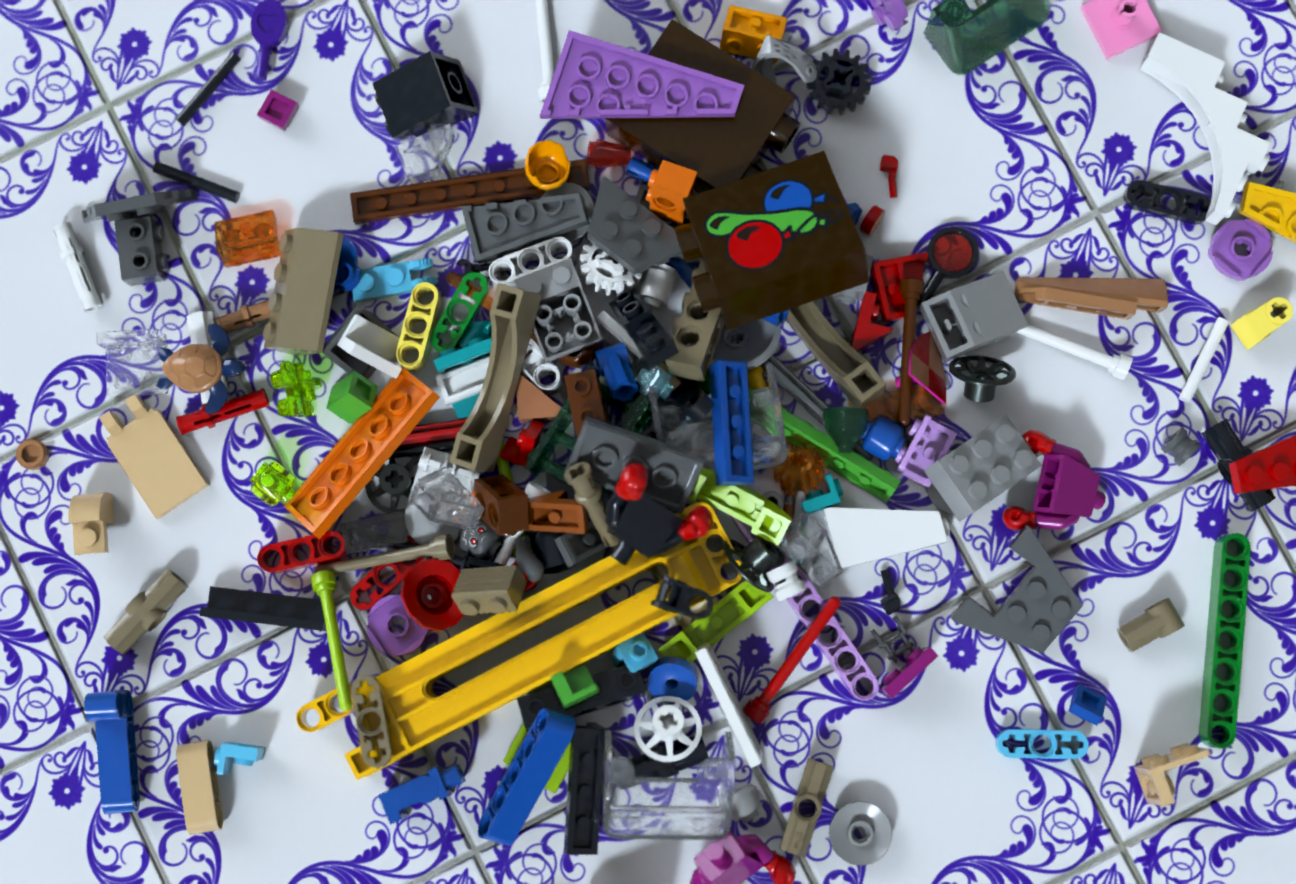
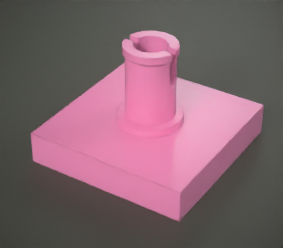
M1091 0L1082 4L1080 8L1106 60L1154 39L1159 32H1163L1147 0Z

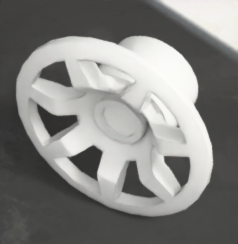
M662 696L650 700L639 710L634 722V735L638 746L647 756L661 762H675L686 758L697 748L702 735V724L697 711L687 701L674 696ZM664 702L675 703L674 706H672V705H664V706H661V707H658V706H657V704L664 703ZM682 706L687 709L693 718L684 719L679 707ZM652 708L654 712L652 722H641L643 715ZM696 724V735L692 741L683 733V729ZM640 728L654 732L653 737L646 745L641 739ZM676 739L689 746L684 752L673 755V741ZM661 740L665 741L668 756L658 755L650 749Z

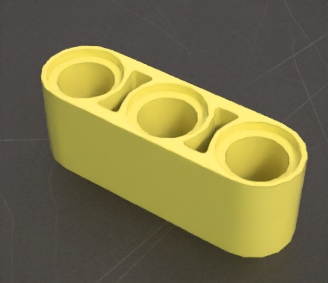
M428 282L419 283L412 290L396 350L398 362L410 372L422 370L427 363L432 344L431 334L437 325L442 306L440 293L433 284ZM426 292L433 293L434 299L430 304H420L421 295ZM416 322H426L427 326L423 333L415 334L412 332V327ZM408 351H419V357L415 362H405V355Z

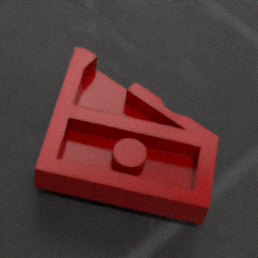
M927 252L872 262L871 274L878 303H880L883 323L904 319L905 300L902 299V294L899 293L900 280H923L924 265L928 260Z

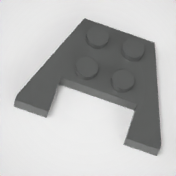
M1026 524L1009 544V547L1033 565V568L994 614L967 595L950 617L954 622L1044 653L1083 605L1032 528Z

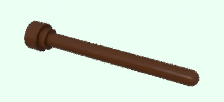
M902 279L899 286V293L902 294V299L905 300L898 423L901 426L909 425L911 418L913 378L908 375L910 349L915 341L917 301L924 294V281L918 279Z

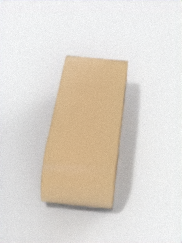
M211 740L180 744L176 749L184 819L187 832L190 835L217 831L223 827L217 769L214 766L215 754Z

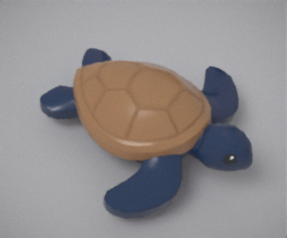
M209 324L207 329L212 340L211 346L191 344L180 348L174 353L165 347L158 350L160 360L164 361L162 366L164 375L160 376L157 387L166 390L175 384L190 393H203L209 390L210 397L205 407V412L207 414H214L223 408L229 396V392L221 377L239 376L246 370V366L238 359H222L230 348L229 337L219 325Z

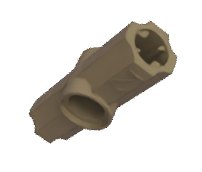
M167 569L146 592L138 594L127 605L126 613L104 636L106 642L114 650L125 655L146 632L152 631L164 620L167 615V609L189 586L171 569Z
M810 758L807 759L796 797L792 802L791 813L779 849L797 856L806 857L817 819L821 815L823 800L834 766ZM804 799H811L815 804V810L809 816H803L798 811V805Z

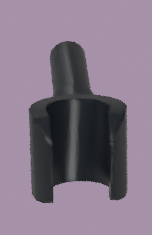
M460 259L456 262V265H468V271L457 275L463 278L471 272L489 271L492 263L472 264L466 259Z
M886 569L880 572L888 596L880 600L886 614L890 615L899 610L901 601L892 587L890 576Z

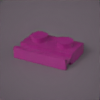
M917 647L905 658L907 663L900 670L894 668L883 678L885 684L879 689L887 698H894L933 662L938 655L931 647H924L923 649Z

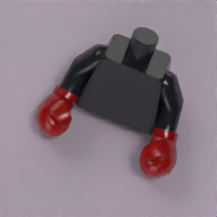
M639 463L629 464L623 469L615 486V491L606 501L607 532L620 540L610 557L624 566L627 565L635 551L648 558L653 555L658 556L678 546L685 540L689 541L705 536L713 526L712 513L705 506H696L690 511L687 518L683 520L645 495L643 491L647 485L648 471L644 465Z

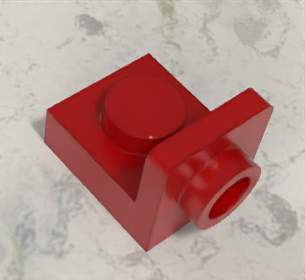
M533 419L527 430L522 428L518 439L513 437L508 439L501 451L500 458L528 468L538 450L545 423Z

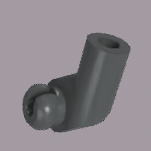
M527 537L518 538L516 540L517 565L530 581H540L545 570L543 563L532 553L531 540Z

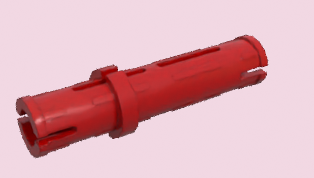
M262 388L228 400L217 413L207 414L205 412L206 405H203L200 410L177 416L176 422L180 433L185 435L207 426L210 429L216 427V423L264 407H270V403L265 389Z

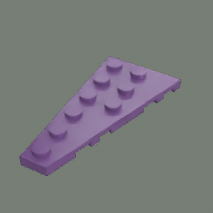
M569 30L540 113V118L735 117L745 85Z

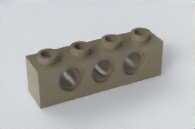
M701 259L699 267L693 269L690 292L684 294L681 317L676 318L673 325L674 337L672 341L679 353L664 362L667 364L670 375L705 382L725 322L720 308L704 313L700 305L692 277L706 273ZM705 316V318H703V319H700V320H697V319H696V318H698V317ZM697 342L692 346H687L688 343Z

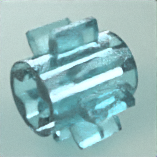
M657 366L650 368L649 371L642 368L635 379L636 383L640 385L637 393L655 404L659 397L666 401L673 390V386L669 384L672 376Z

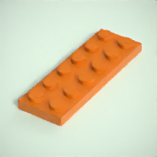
M401 367L402 370L397 379L392 378L375 398L373 408L356 420L284 505L297 520L319 539L332 527L344 510L353 502L355 497L371 481L377 471L392 456L393 452L440 398L433 390L403 367Z

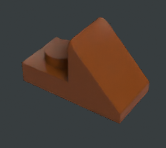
M566 490L529 498L528 530L585 534L589 530L588 512L576 500L567 499Z

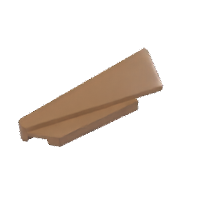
M1018 277L1014 292L1018 302L1129 320L1136 314V309L1161 313L1168 307L1169 302L1166 282L1163 279Z

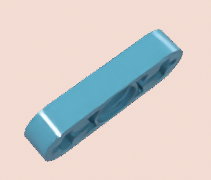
M1005 729L997 735L995 740L998 752L1009 758L1079 759L1087 753L1089 748L1086 736L1074 730ZM1012 734L1014 740L1025 741L1024 734H1029L1026 741L1029 753H1024L1025 747L1015 746L1012 752H1009L1008 747L1003 746V740H1008L1009 735ZM1039 735H1045L1050 740V748L1045 753H1038L1034 749V739ZM1055 735H1060L1058 741L1069 742L1071 741V736H1074L1075 741H1079L1081 746L1080 748H1075V753L1073 754L1070 748L1058 747L1060 753L1055 754L1057 749Z

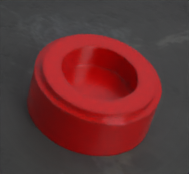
M877 205L873 206L863 219L859 228L860 231L870 237L880 224L885 210Z

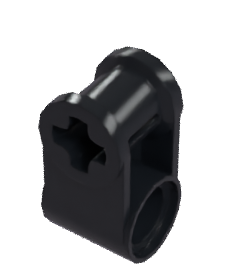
M660 575L659 580L661 584L655 600H651L650 605L697 620L706 619L713 611V601L707 592L689 586L687 583L674 578ZM670 588H672L668 600L666 601L668 592ZM697 596L706 598L708 602L707 609L700 614L694 613L690 609L691 600Z

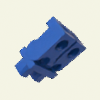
M459 764L446 770L440 765L428 770V774L419 776L381 793L378 797L391 825L409 816L406 810L407 807L418 802L429 803L438 797L439 800L454 794L452 787L465 782L466 779Z

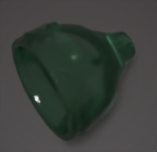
M828 407L823 409L824 428L836 444L839 453H851L857 441L865 434L870 418L868 409L857 407Z

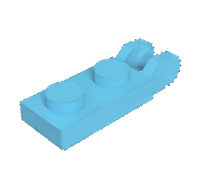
M428 258L414 260L410 263L405 261L362 269L360 282L352 290L354 302L360 303L412 293L413 288L422 282H428L435 286L437 284L436 277L427 276L412 280L411 272L432 268L433 260Z

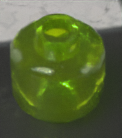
M264 462L249 480L253 483L250 488L251 492L269 507L276 506L279 502L285 505L296 493L292 488L296 481L295 476L278 462H271L269 465Z

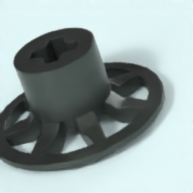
M963 356L949 363L950 373L956 378L965 381L964 397L975 402L992 401L996 386L1008 384L1016 378V371L1011 365L992 357ZM971 361H978L977 366L974 367ZM985 361L993 363L989 368L985 367Z
M418 455L408 456L412 459L405 466L397 464L395 458L389 459V465L375 474L379 478L381 486L376 491L372 492L371 481L366 484L365 489L368 498L379 510L391 515L405 514V509H396L399 496L405 495L409 499L410 488L415 477L411 476L410 472L416 462L419 464L420 457ZM385 493L390 494V508L381 505L376 500V497Z
M759 536L746 547L735 540L729 539L734 550L730 549V545L725 541L723 544L725 554L736 571L757 589L771 592L775 586L769 582L766 573L780 558V554L775 546ZM742 560L743 563L739 566L736 561ZM748 569L751 571L750 577L745 573Z

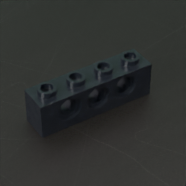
M624 665L591 675L594 683L599 688V693L565 710L554 687L518 697L517 702L526 732L529 731L538 713L543 708L575 718L644 697L646 689L640 670L631 673L627 666Z

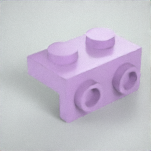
M928 414L925 415L922 421L918 418L916 419L909 432V435L913 437L908 447L903 445L894 460L899 463L896 472L926 488H929L932 482L924 470L948 453L958 434L931 420L932 417Z

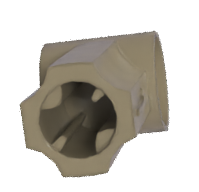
M1166 598L1147 608L1141 616L1117 628V631L1124 646H1126L1129 652H1133L1158 637L1163 638L1178 631L1185 624L1170 598Z

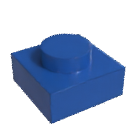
M1078 684L1073 691L1068 712L1097 726L1103 718L1107 697Z

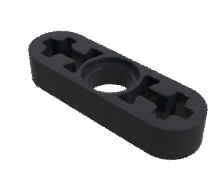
M1143 180L1132 182L1126 188L1123 195L1124 202L1130 209L1194 225L1205 222L1211 200L1204 195ZM1137 189H1141V195L1151 197L1154 192L1157 195L1153 199V206H1151L1152 199L1143 198L1140 202H1137L1136 196L1132 193ZM1163 195L1172 196L1176 201L1175 209H1164L1160 203L1161 197ZM1184 199L1186 200L1184 206L1193 207L1199 203L1200 209L1204 210L1199 216L1195 215L1194 209L1185 208L1182 213L1179 211L1183 206Z
M693 379L683 382L673 393V398L693 422L703 419L714 407V402Z

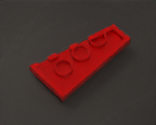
M1296 435L1229 463L1234 494L1296 486Z

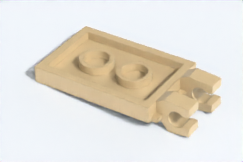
M134 394L124 401L136 419L123 426L117 415L111 413V411L106 412L99 419L111 434L107 437L109 442L106 444L154 517L160 519L208 487L209 484L160 410L155 411L154 408L149 409L142 398Z

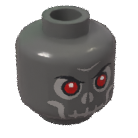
M480 517L468 519L458 533L461 550L465 553L467 551L471 552V555L478 559H495L503 545V536L495 532Z

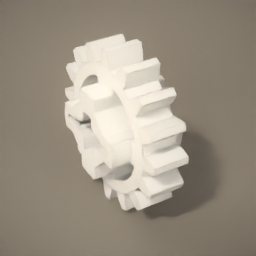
M591 241L589 246H583L578 265L581 266L580 276H586L585 284L594 283L595 292H598L601 288L605 289L606 296H609L612 290H615L617 294L623 292L624 288L627 291L632 290L634 284L638 285L643 274V271L637 274H632L631 272L627 274L628 270Z

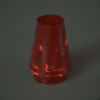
M600 139L589 141L587 165H593L595 169L628 165L631 160V147Z

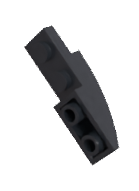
M635 288L630 291L621 292L615 297L614 301L609 303L625 331L651 368L679 353L672 339L657 321L651 309Z

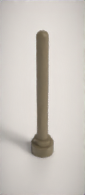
M450 534L436 536L434 540L430 541V544L318 564L315 567V573L330 570L336 574L432 556L434 559L438 558L440 561L453 559L455 556V544Z

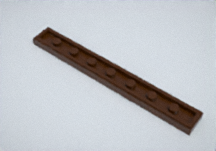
M587 160L570 161V172L566 182L580 185L586 191L591 190ZM525 168L355 192L350 193L353 221L356 225L462 209L461 206L472 205L475 207L484 206L485 203L513 202L514 200L540 198L547 190L534 186L528 179Z

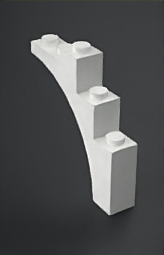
M1159 32L1151 43L1139 70L1159 80L1174 92L1192 112L1203 131L1211 154L1213 170L1212 198L1205 221L1217 225L1224 217L1229 218L1234 211L1237 203L1233 200L1235 193L1243 189L1247 179H1250L1257 171L1262 172L1270 158V155L1266 154L1270 142L1241 130L1248 116L1244 114L1248 102L1219 89L1225 78V74L1221 73L1225 61Z

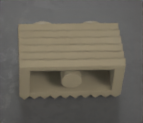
M518 565L461 569V574H459L455 588H453L454 593H451L463 615L473 616L478 613L502 614L506 611L509 613L511 611L516 612L527 580Z

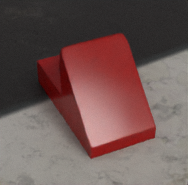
M866 291L861 301L850 344L858 353L890 335L893 331V328L870 323L871 320H877L880 303L875 302L877 293Z

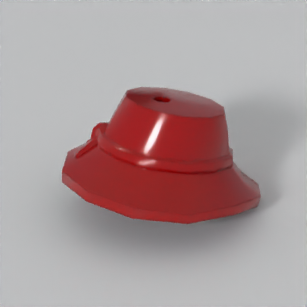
M430 559L413 565L403 578L402 601L408 615L422 628L441 631L456 625L464 616L451 593H454L453 588H455V583H457L460 570L449 561ZM428 594L431 595V600L427 598Z

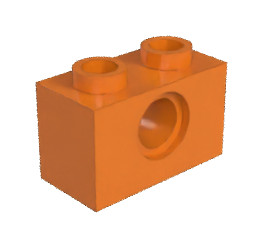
M662 160L659 170L653 169L648 181L649 190L646 201L650 202L649 210L660 218L683 225L687 215L683 199L693 196L697 171Z

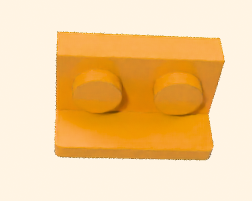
M730 5L723 27L720 49L727 53L755 59L767 35L775 39H783L787 17ZM774 58L772 63H777L778 58Z

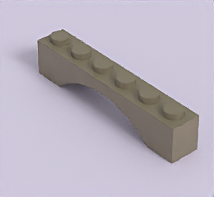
M497 284L490 310L492 342L487 373L471 413L457 432L450 463L473 471L494 472L542 294L516 286Z
M813 301L789 310L788 317L786 318L787 323L858 411H861L884 393L886 387L884 380L872 365L842 338Z

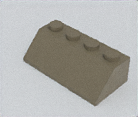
M294 228L286 230L282 235L279 243V250L281 251L280 261L274 271L275 289L268 303L269 310H271L269 322L265 325L263 331L264 348L295 356L323 353L343 233Z

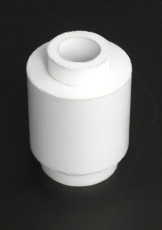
M666 264L653 265L652 268H648L639 295L649 308L659 310L660 306H667L676 282V270Z

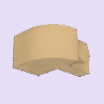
M103 492L74 495L69 506V523L73 524L74 555L109 553L107 525L114 524L113 494Z

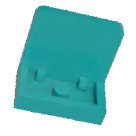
M478 337L470 340L467 343L468 347L460 350L450 348L440 352L439 358L433 360L438 373L442 374L489 356L491 338L485 340L484 337ZM479 394L452 404L459 419L468 418Z

